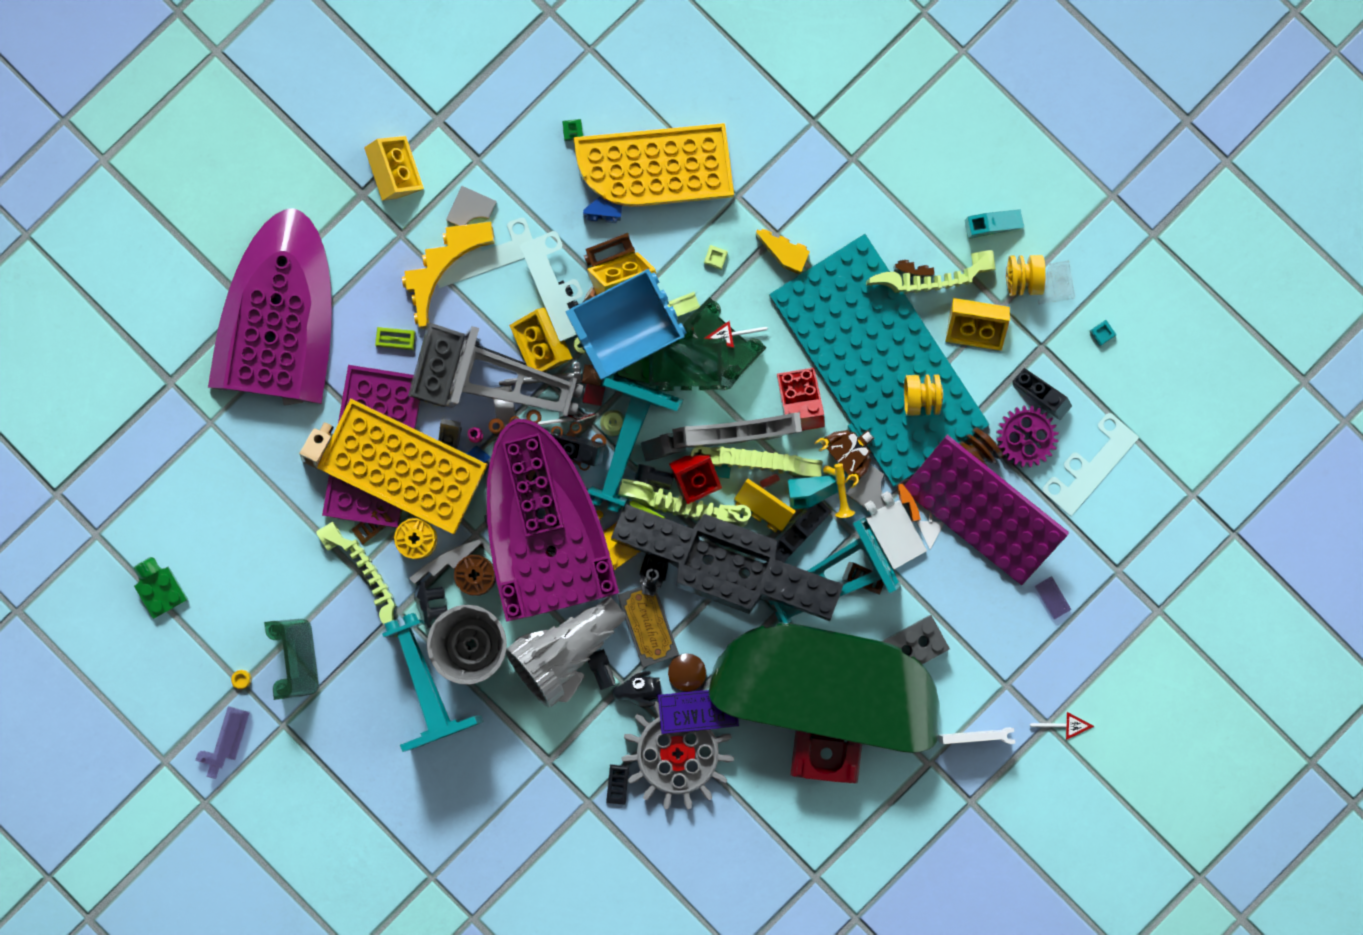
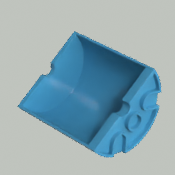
M649 269L565 311L600 380L685 337L686 331L682 323H677V314L673 306L668 307L669 299L664 289L660 291L657 285L660 282L656 274H651Z

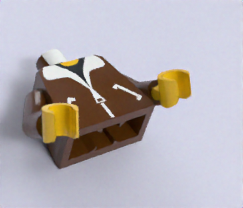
M843 430L820 438L815 444L820 442L823 447L818 451L827 449L839 464H843V469L849 475L845 483L848 480H853L854 484L851 488H854L858 480L868 471L871 462V450L867 445L875 438L868 430L860 437L855 431L851 433L848 430Z

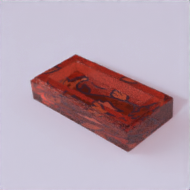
M775 473L761 480L759 486L766 489L778 483L780 478Z

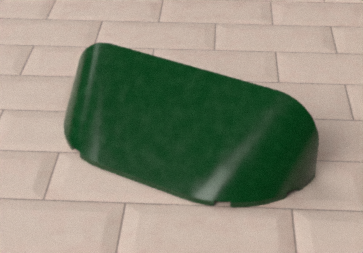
M779 623L776 627L765 628L760 626L735 638L727 645L726 650L718 657L713 667L708 693L709 698L718 709L739 719L908 753L927 751L934 747L938 740L940 703L937 688L931 675L915 657L912 656L910 658L902 653L901 648L889 643L804 625Z

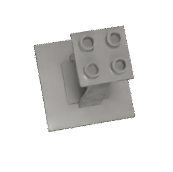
M471 326L465 333L446 403L447 407L453 408L459 404L460 396L463 392L560 412L559 417L561 418L567 415H576L578 404L571 402L572 396L577 398L581 396L583 385L577 384L576 378L566 381L475 347L479 332L477 327ZM478 359L517 373L518 377L514 391L508 392L470 383L469 378L474 361ZM524 377H530L560 388L561 395L559 401L553 402L522 395L520 389Z

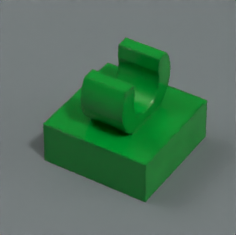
M581 119L562 121L564 141L574 140V137L583 136Z

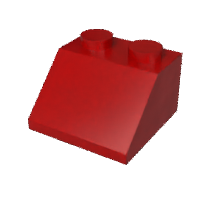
M684 456L669 463L680 494L687 504L722 489L710 456Z

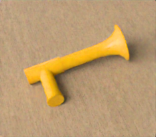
M835 464V469L825 466L823 472L836 476L840 509L835 516L838 518L853 516L855 511L850 510L847 503L843 464Z

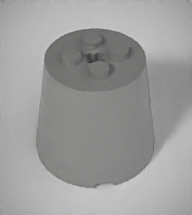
M474 605L456 606L441 614L433 623L427 639L428 656L437 672L447 680L458 684L479 683L492 676L501 666L507 648L505 631L499 620L488 610ZM474 639V643H477V646L470 650V646H467V643Z

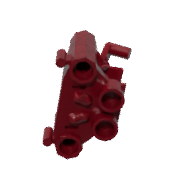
M795 730L790 775L806 779L856 784L859 777L862 744ZM824 748L831 749V758L823 759L820 754L821 750Z

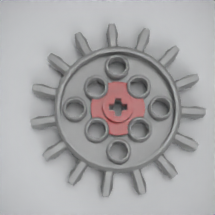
M655 701L654 710L658 718L649 723L643 716L639 714L635 716L637 722L645 728L641 737L634 736L633 734L624 735L627 741L637 743L638 747L637 754H627L622 757V761H638L641 770L632 775L628 781L629 783H634L640 778L645 777L651 784L644 793L643 799L648 800L656 789L665 792L664 809L670 807L673 794H683L686 808L691 809L690 792L700 789L704 797L711 800V792L705 787V783L713 777L719 782L726 784L727 779L725 776L715 771L717 762H733L734 757L718 754L717 744L726 742L732 737L731 734L715 737L711 729L661 734L659 704ZM693 733L696 736L694 744L686 743L685 736L687 734ZM660 735L668 736L669 743L667 745L661 746L658 743ZM704 746L709 747L711 750L708 757H702L699 753L700 749ZM676 748L683 751V754L678 759L672 754ZM648 749L654 750L656 752L655 759L647 760L645 752ZM689 761H695L698 764L696 771L690 772L687 770L686 765ZM666 762L670 765L671 768L668 773H662L659 770L661 763ZM678 775L683 776L685 779V783L682 786H676L673 782L674 778Z

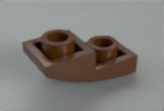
M900 260L893 267L894 271L899 274L910 273V277L920 276V278L930 276L933 278L935 275L934 267L929 268V265H922L915 269L914 262H909V260Z

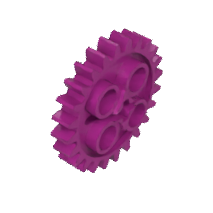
M1024 405L1021 411L1016 407L1014 408L1015 414L1011 411L1007 412L1009 418L1003 416L1002 419L1005 423L998 424L1002 428V430L996 431L997 434L1001 435V437L996 439V441L1001 442V445L998 447L999 449H1004L1003 455H1009L1007 461L1014 459L1013 465L1020 462L1023 468L1027 463L1028 467L1031 468L1034 462L1036 466H1039V459L1046 462L1045 455L1048 457L1052 456L1049 450H1056V447L1052 444L1059 441L1054 439V436L1058 435L1059 432H1053L1057 425L1050 424L1053 418L1046 419L1047 412L1042 415L1040 414L1041 408H1038L1035 412L1033 406H1030L1029 410H1027ZM1023 418L1030 421L1029 428H1024L1021 425ZM1016 425L1021 432L1014 429L1013 426ZM1038 430L1044 432V440H1039L1036 437ZM1010 433H1015L1018 436L1017 443L1010 441ZM1030 433V436H1029L1030 439H1028L1027 441H1025V440H1024V438H1025V435H1024V434ZM1033 441L1038 443L1041 447L1038 448L1035 445V443H1033ZM1026 445H1030L1033 448L1032 455H1027L1024 452Z

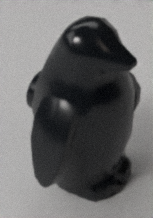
M650 671L637 673L613 689V698L617 701H629L640 707L654 706L656 703L650 700L657 699L658 695L662 694L660 678L646 677L651 674Z

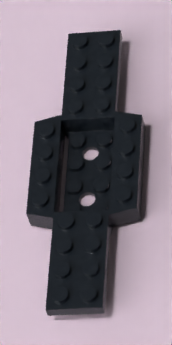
M625 504L611 536V541L663 559L677 567L676 587L750 614L758 601L763 599L776 601L830 622L844 586L841 583L776 560L777 540L704 514L692 529ZM699 537L764 560L766 563H761L700 540ZM704 556H712L714 562L711 565L704 564L702 561ZM747 569L750 572V576L748 578H741L739 571Z

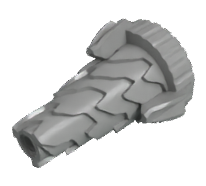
M608 596L595 607L585 610L575 618L570 617L557 628L553 626L549 630L538 631L519 637L512 645L506 648V656L522 681L537 699L545 706L552 707L558 701L567 702L570 700L585 677L577 669L590 660L589 656L602 647L603 641L614 633V629L627 616L619 605Z

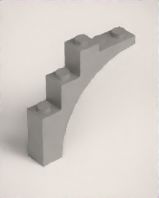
M790 413L741 422L684 426L672 429L674 448H694L698 446L711 447L720 444L770 440L802 432L800 413Z

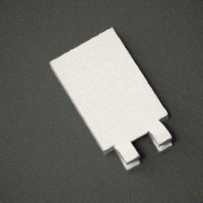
M886 491L881 494L886 504L882 508L877 510L874 502L871 500L864 504L870 514L866 521L892 569H896L923 554L927 549L901 501L894 502L891 493Z
M1006 727L1002 730L938 735L939 743L942 744L1000 739L1004 743L1015 744V740L1007 738L1008 733L1014 732V728Z

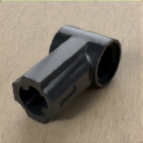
M638 464L634 481L671 490L674 476L668 472L655 470L654 467Z
M601 649L590 655L588 664L591 671L594 672L600 690L616 685L605 650Z

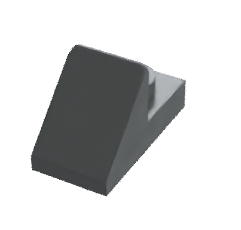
M442 418L438 441L458 449L462 432L461 422Z

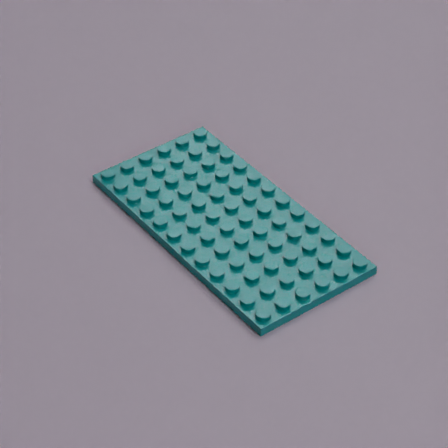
M863 234L770 293L769 296L859 434L862 435L868 430L875 438L867 447L871 450V454L891 485L895 486L914 474L946 435L959 444L961 441L967 440L966 436L968 434L973 436L971 431L975 427L982 430L990 424L903 292L895 293L885 285L866 286V281L869 278L890 271L867 235ZM939 374L943 388V403L940 415H934L933 407L931 406L930 415H926L924 407H921L920 415L906 416L904 405L905 376L919 375L921 384H924L925 375L930 376L932 383L933 375Z

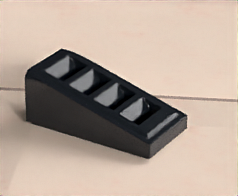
M610 764L606 803L626 804L629 766ZM613 771L625 772L624 776L613 775ZM612 779H623L624 783L612 782ZM612 786L623 787V791L611 789ZM611 794L622 795V799L611 798Z

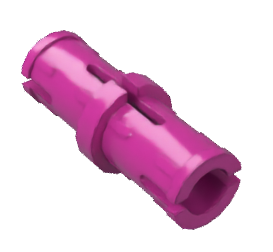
M476 427L470 428L468 430L469 440L473 443L481 442L483 440L482 430Z

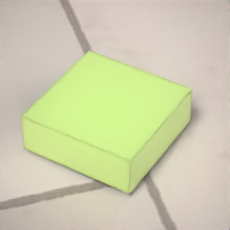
M710 245L704 264L722 270L728 251Z

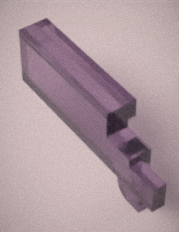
M231 706L227 707L214 753L200 751L195 760L210 765L206 777L216 779L219 768H223L226 758L236 760L250 715L249 711Z

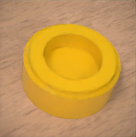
M238 670L233 673L231 682L237 689H246L250 686L252 677L248 671Z

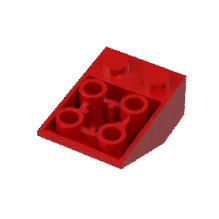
M808 368L777 373L783 415L800 413L802 431L825 427L824 410L815 369Z

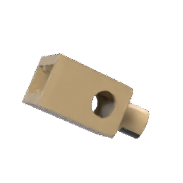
M324 422L320 430L315 428L312 430L299 453L303 463L318 469L320 460L332 438L330 436L334 429L332 425Z

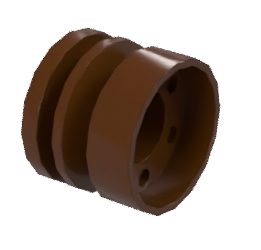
M977 427L971 431L974 436L970 434L966 436L970 445L962 441L959 443L986 466L985 461L994 465L996 463L995 458L1001 459L1003 457V453L996 442Z
M480 555L464 557L458 562L454 570V579L458 588L472 596H481L488 593L496 583L493 563ZM473 570L480 573L477 580L470 577V574H473Z

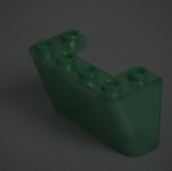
M726 339L678 340L649 355V386H654L656 390L674 391V387H681V391H692V387H699V391L728 390V387H732Z

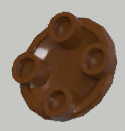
M685 653L678 655L669 665V680L680 691L690 692L696 690L703 684L706 678L705 665L694 654Z

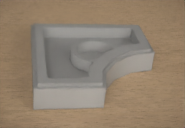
M461 186L446 221L461 226L467 225L468 222L476 218L489 219L497 201Z
M870 464L865 475L858 480L854 488L849 489L846 495L865 509L864 504L870 500L874 502L877 510L886 505L881 497V494H883L881 480L884 474Z

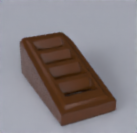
M382 506L377 508L379 511H385ZM374 510L371 513V518L374 516L376 520L380 521L379 518L376 516L378 512ZM386 512L380 513L385 522H392V519ZM360 522L351 530L361 543L365 544L387 526L379 525L376 528L374 524L368 523L374 530L370 533L365 526L366 523ZM362 527L368 536L364 537L358 529Z
M849 562L842 580L851 582L859 578L861 571L864 572L862 575L864 576L871 573L872 570L854 562ZM882 579L878 580L875 588L872 587L873 583L861 587L880 595L884 582Z

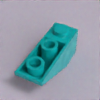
M1021 209L967 216L965 219L968 239L1024 228Z
M833 475L788 480L789 503L792 509L810 508L838 493L836 476Z

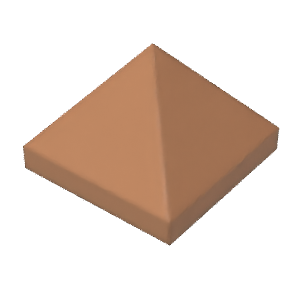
M585 364L582 383L601 386L602 380H600L594 367Z

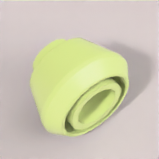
M610 410L604 413L600 420L602 431L609 436L619 435L625 418L624 415L617 410Z

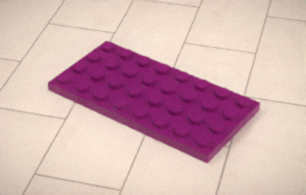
M348 365L338 423L349 400L353 399L416 429L420 400L408 396L413 375ZM329 474L322 516L398 528L402 509ZM382 506L385 511H379L377 508ZM374 510L378 512L376 516L379 518L380 521L376 520L374 516L371 518V513ZM386 512L392 519V522H385L380 513Z
M946 435L904 485L915 501L1021 586L1069 534V531L948 435Z

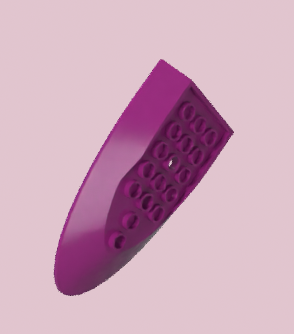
M286 209L272 216L256 233L244 252L231 282L221 314L208 388L226 391L235 390L322 404L332 325L330 273L325 248L319 232L311 219L298 209ZM287 258L286 266L280 267L279 261ZM281 296V302L277 305L273 304L274 297ZM267 333H275L276 338L273 342L266 341Z
M526 419L513 420L501 431L494 445L487 478L489 542L506 622L618 594L617 581L602 526L590 495L572 460L559 442L543 427ZM535 471L537 478L535 481L530 482L528 475L530 472ZM541 508L546 510V516L543 519H539L537 516V512ZM549 546H554L557 550L556 555L553 557H549L546 553Z

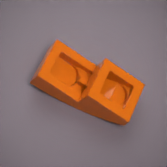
M903 484L897 485L899 500L902 505L908 504L911 522L920 521V514L913 497Z

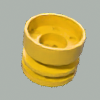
M1010 255L1006 267V284L1009 295L1015 296L1018 290V294L1021 296L1024 294L1025 287H1027L1029 295H1043L1046 279L1044 256L1029 255L1027 264H1025L1022 255L1018 256L1017 261L1015 255Z
M939 374L933 375L932 383L930 376L925 375L924 384H921L919 375H906L904 379L906 416L920 415L921 407H924L926 415H930L931 406L933 407L934 415H940L943 403V388Z
M413 518L407 519L398 526L394 535L396 548L402 555L420 560L431 556L436 550L438 536L431 524L424 520ZM415 534L420 537L416 544L411 540V537H414Z

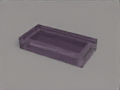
M1052 576L1035 585L1053 619L1072 610Z

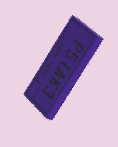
M709 690L658 695L661 734L739 727V720L718 709L709 698Z

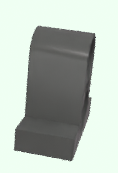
M666 433L660 435V437L641 442L645 461L687 451L686 448H674L673 433Z

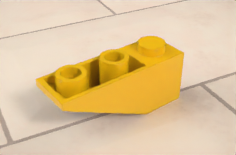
M757 229L756 237L784 269L800 275L810 253L807 247L800 243L796 245L789 243L790 240L783 236H779V238L772 236V232L766 229H761V231Z

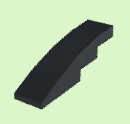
M822 501L810 507L777 541L776 560L785 562L832 512Z

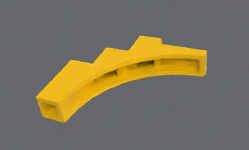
M491 222L446 227V233H443L444 245L447 244L448 246L425 249V255H422L423 265L427 266V268L404 271L405 276L402 277L403 288H406L409 293L415 292V294H412L413 306L417 308V313H414L415 324H419L421 329L427 328L431 297L444 272L466 253L482 246L495 244Z

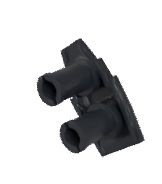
M649 554L645 555L639 573L641 576L642 594L654 597L658 588H661L663 581L666 580L667 561Z
M420 582L416 586L414 600L416 601L421 618L424 620L425 628L429 629L431 628V621L437 619L448 609L446 605L429 608L428 601L444 599L445 593L443 587L426 590L425 583Z

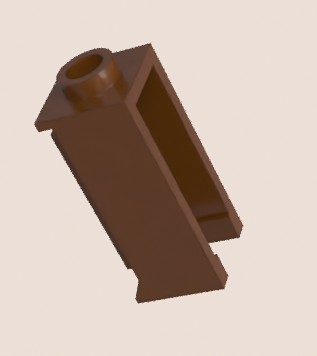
M625 233L585 249L587 254L584 255L587 266L591 265L594 267L633 254L635 249L632 246L629 234ZM623 244L625 251L597 262L594 254Z

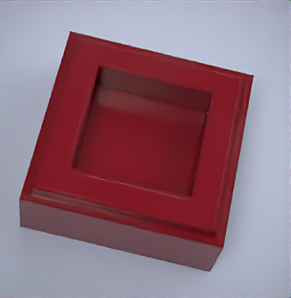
M586 384L583 403L602 407L605 387Z

